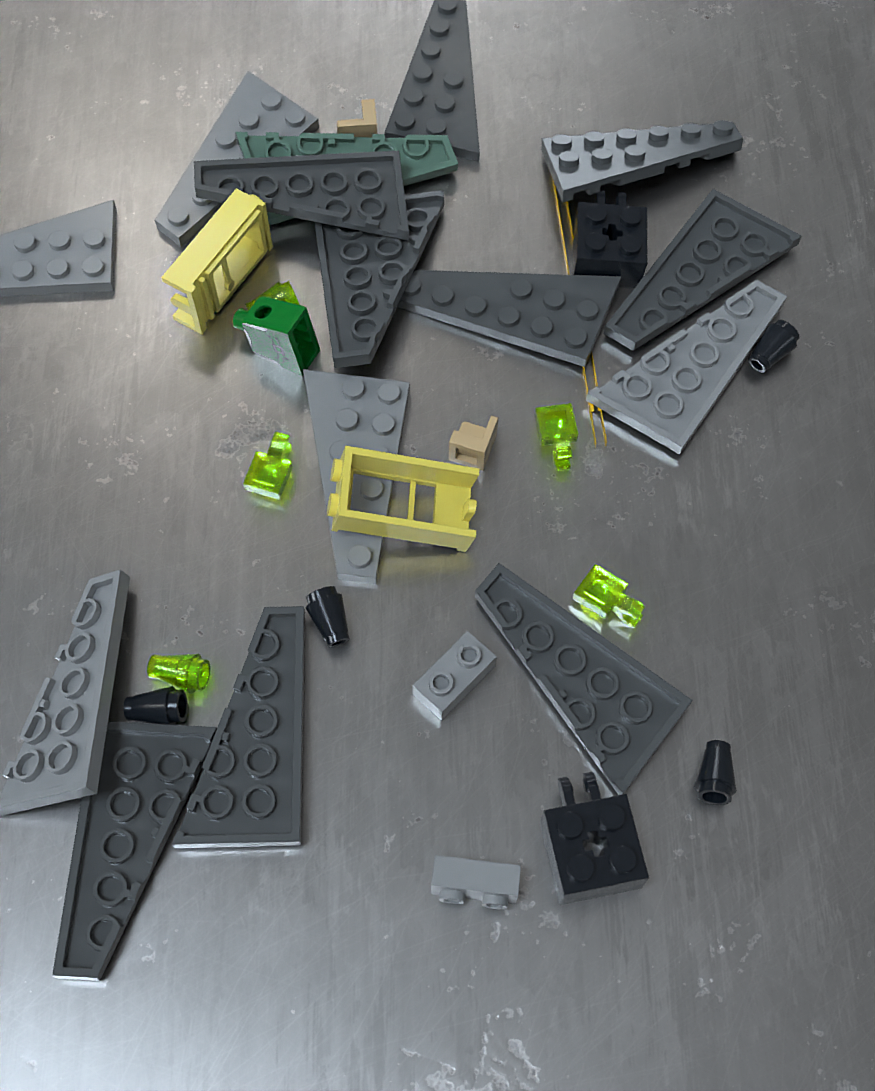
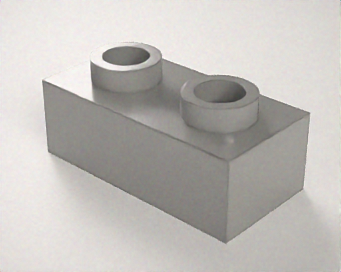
M467 631L412 685L413 696L442 721L496 666L497 656Z
M435 855L431 894L439 895V900L445 903L464 904L465 898L482 900V906L487 908L507 909L508 903L516 904L518 899L521 865Z

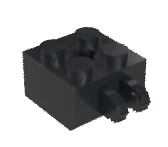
M605 191L596 193L595 203L578 202L573 229L572 275L621 276L619 287L635 288L644 277L647 267V207L626 206L627 196L626 193L618 192L615 205L606 204Z
M593 772L583 773L582 782L587 795V802L576 804L572 783L569 781V778H558L562 807L544 810L542 814V834L559 905L641 889L649 879L627 794L601 799L597 780ZM587 843H594L601 848L599 856H595L592 850L584 849Z

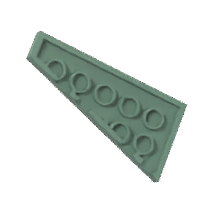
M236 132V139L243 158L399 150L403 186L457 171L459 165L447 135L407 134L405 138H385V134H372V137H354V134L301 133L299 136H279V132H266V136L248 135V132ZM267 212L269 225L295 218Z

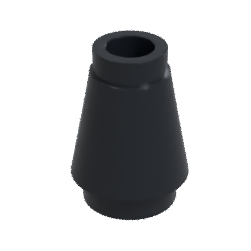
M777 320L776 323L769 324L752 355L748 358L749 364L758 372L764 373L797 347V341L800 338L798 331L784 320Z
M335 586L320 588L306 596L308 605H306L305 609L326 641L329 648L349 641L350 637L348 635L342 594L337 593Z
M173 686L128 696L124 700V716L127 721L176 725L178 722L186 720L188 712L187 697L184 690H176Z
M711 740L706 743V749L694 784L699 800L704 803L725 805L731 802L732 795L736 793L731 745L722 740Z

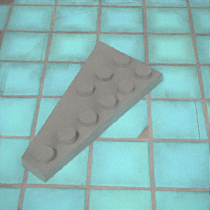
M247 71L155 218L157 229L179 246H182L200 231L223 205L222 202L196 197L194 161L243 159L236 139V132H248V135L266 136V132H279V136H299L301 133H314L318 130V118Z
M114 199L1 234L0 297L113 291L116 205Z
M755 280L725 300L723 306L711 314L707 312L698 318L696 324L687 330L682 329L643 355L639 362L626 371L622 369L612 376L611 381L600 388L597 386L589 391L586 401L680 455L760 340L768 325L776 317L784 305L787 296Z
M303 369L326 510L330 493L336 492V482L330 481L334 458H341L345 446L399 455L410 382ZM353 474L350 510L388 516L394 480ZM328 516L338 580L376 584L384 537L344 530L332 531L333 517Z
M121 569L91 578L86 585L71 619L75 628L68 643L60 644L54 657L59 660L52 678H45L21 731L20 736L24 743L16 761H8L2 776L8 779L0 795V816L97 794L130 576Z

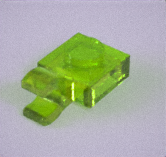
M572 404L536 407L534 416L541 446L552 445L556 471L571 469L569 459H572L570 442H577L578 430Z
M275 431L267 454L255 452L243 482L245 490L281 499L293 468L291 461L287 460L292 448V444L288 443L289 435Z
M594 564L573 593V600L602 618L606 619L611 611H613L623 623L632 628H635L642 619L643 614L641 613L645 609L642 603L624 594L628 586L626 582Z

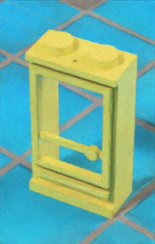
M236 188L161 277L164 283L187 295V298L175 293L170 299L172 304L178 308L173 314L175 321L203 335L207 330L206 322L215 317L214 312L218 313L268 250L270 251L273 248L266 203L253 194L249 195Z
M345 446L341 458H334L331 469L330 481L336 482V492L330 493L327 506V516L333 517L332 531L344 530L457 548V551L466 552L476 538V530L469 529V521L475 514L477 501L470 498L471 487L477 480L480 469ZM353 474L410 483L407 519L350 510ZM416 484L435 487L432 523L413 520Z

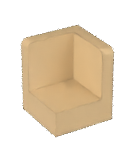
M375 99L361 100L363 119L338 120L337 133L354 134V137H372V134H377Z
M491 415L486 428L469 422H462L459 431L453 430L450 438L448 460L465 466L479 468L483 471L497 436L499 417Z

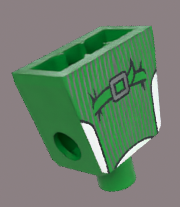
M262 296L256 300L250 310L239 308L234 314V328L245 332L251 349L256 355L300 376L304 375L303 369L307 370L320 352L307 308L302 305Z

